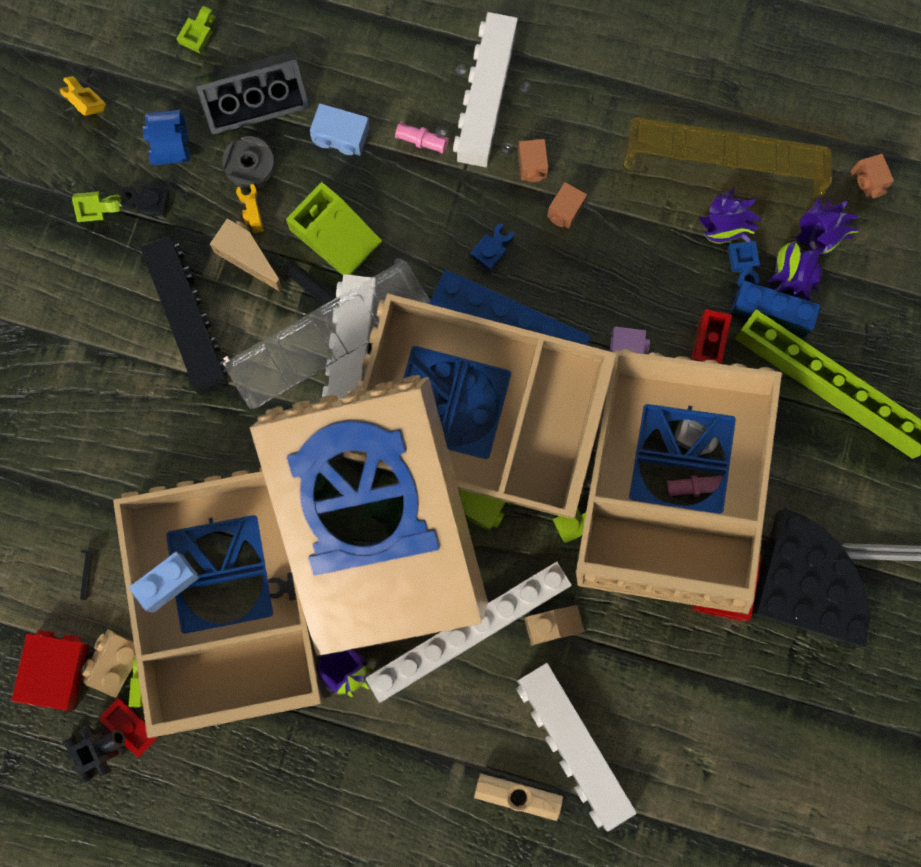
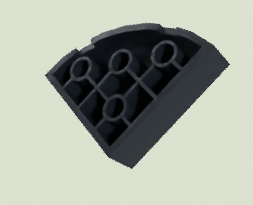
M787 508L778 511L755 593L751 616L850 647H866L869 630L868 602L863 582L853 561L841 544L823 527L806 516Z

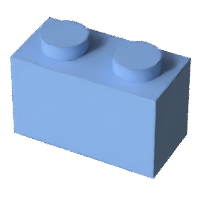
M319 103L310 128L312 142L322 148L332 147L339 149L341 153L346 155L356 154L361 156L370 130L369 119L365 116Z
M175 552L131 585L129 589L145 611L154 613L200 577L185 557Z

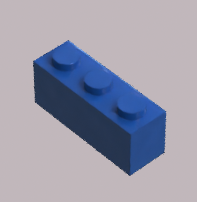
M743 281L737 289L730 314L749 319L757 309L792 334L805 338L814 329L820 305Z

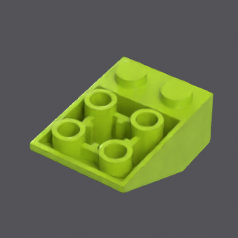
M322 182L286 218L289 230L342 275H352L382 242L364 221Z

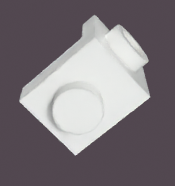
M680 420L674 438L677 445L689 450L707 428L694 421ZM716 437L713 438L700 455L711 453L717 447L719 440Z

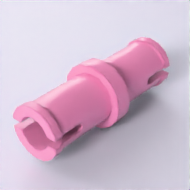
M402 122L398 124L395 138L414 143L418 148L426 147L442 154L446 151L449 141L447 137L430 133L426 128L418 129Z
M693 475L690 479L667 480L668 497L683 495L699 497L703 493H712L719 486L722 475L700 478L697 475Z

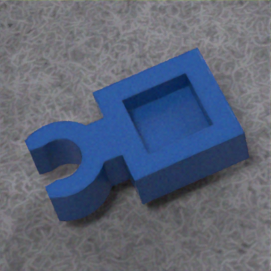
M502 223L496 226L493 238L486 234L470 253L471 258L490 272L506 253L507 249L503 245L509 244L514 237V232L512 231L506 237L500 235V232L503 230Z
M756 241L729 244L728 252L732 272L740 271V276L737 279L738 287H740L744 278H750L752 283L758 285L759 276L753 271V269H758L760 266Z

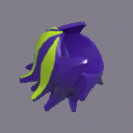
M735 187L729 192L718 195L711 204L709 216L698 218L703 227L708 231L704 233L706 238L717 244H723L738 238H742L748 243L751 242L746 232L754 234V229L757 230L758 225L752 220L760 221L761 218L747 208L753 205L757 199L743 200L734 198Z
M817 198L813 207L801 217V233L795 239L801 244L809 246L810 250H820L819 256L827 255L842 240L851 239L853 236L849 235L850 233L859 232L857 228L846 226V224L851 223L850 219H858V216L842 213L847 205V200L839 205L832 206L830 199H827L826 203L822 206L820 198Z
M797 241L784 245L777 254L776 272L767 283L780 282V285L773 290L784 292L792 289L794 297H798L802 293L806 300L809 301L811 299V289L813 288L817 291V284L820 282L823 274L822 267L817 263L821 251L810 250L803 252Z
M355 648L320 655V660L317 664L318 675L322 680V684L329 691H334L336 694L347 693L350 697H353V692L359 689L360 686L369 689L370 686L365 680L366 673L375 672L374 669L366 667L367 662H365V658Z

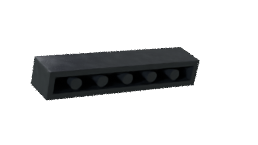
M169 235L140 246L194 390L201 395L229 384L226 375H229L230 371L226 361L219 359L217 351H220L221 348L216 336L211 337L208 328L212 327L207 313H202L199 304L203 302L197 288L193 290L190 281L194 280L189 266H183L181 258L185 257L180 243H174Z

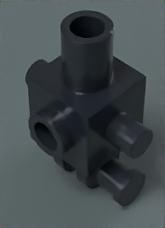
M90 725L79 730L83 741L77 743L75 740L77 739L76 736H73L62 742L69 753L66 756L68 761L73 759L75 763L71 768L73 772L77 771L81 784L94 778V775L90 772V769L96 767L100 777L111 772L106 761L119 755L118 748L125 744V736L120 730L110 733L106 729L94 735Z

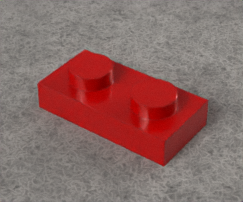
M117 698L99 717V720L111 732L120 730L124 734V745L137 758L142 757L160 737H147L145 721L122 698Z

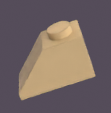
M578 605L528 616L524 619L531 646L585 632Z

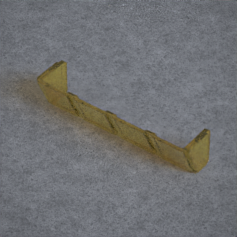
M634 117V120L631 119L624 158V166L628 169L631 168L635 153L640 152L671 157L677 160H691L723 165V167L743 168L775 173L776 175L786 177L794 176L813 179L812 196L814 198L822 197L832 183V162L829 147Z

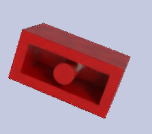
M705 309L699 319L691 356L692 361L703 362L705 360H713L722 364L732 315Z

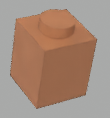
M545 139L519 141L518 158L521 181L538 182L546 178L548 162Z
M564 182L549 206L547 217L550 218L553 224L570 229L585 205L587 194Z

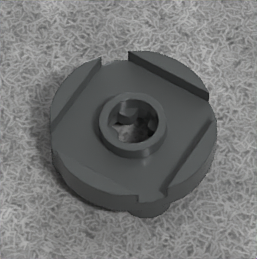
M253 136L242 137L240 141L230 143L223 153L222 164L226 176L233 184L239 187L250 188V185L254 184L255 188H262L274 172L275 160L272 151L266 142L260 138ZM249 157H252L255 164L245 167V164L242 163L243 160L248 161Z

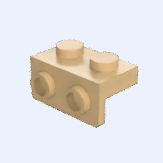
M107 629L106 633L101 634L95 644L96 651L91 660L88 659L81 669V680L87 686L116 698L133 667V659L136 658L134 642Z

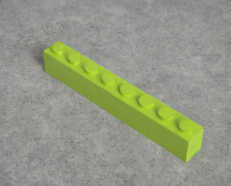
M757 309L752 313L735 337V340L910 458L914 459L921 455V419Z

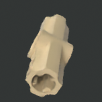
M480 773L474 798L508 807L515 811H522L557 821L563 796ZM516 789H522L526 793V799L520 805L512 803L510 799L512 792Z

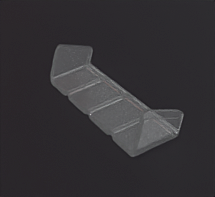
M397 258L394 260L395 265L233 358L229 359L228 356L223 358L225 369L249 409L261 406L287 391L295 384L304 381L337 362L345 355H349L368 344L373 327L378 328L380 322L377 316L380 300L385 301L387 293L429 304L430 299L409 264L405 260Z

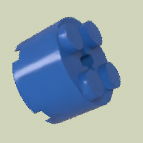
M182 110L145 114L146 126H143V135L145 142H150L149 160L151 165L177 164L190 161V148H185L189 139L185 116L181 113Z

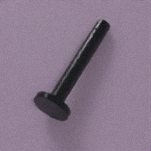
M81 550V553H85L80 600H87L92 554H98V551Z

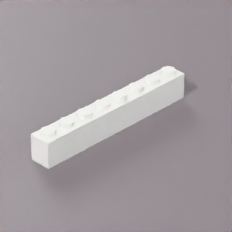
M555 562L489 602L482 624L442 631L365 679L378 702L381 703L565 591L571 586V583L558 562Z

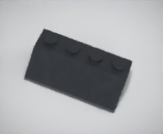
M294 51L195 77L196 88L212 135L310 108Z

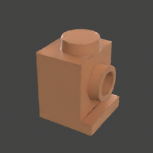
M883 154L858 161L850 171L852 176H858V185L864 190L866 197L872 196V198H877L887 193L889 186L894 182Z

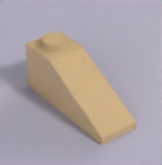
M226 219L210 243L214 253L280 292L282 285L279 278L250 234V229L240 221L234 223Z

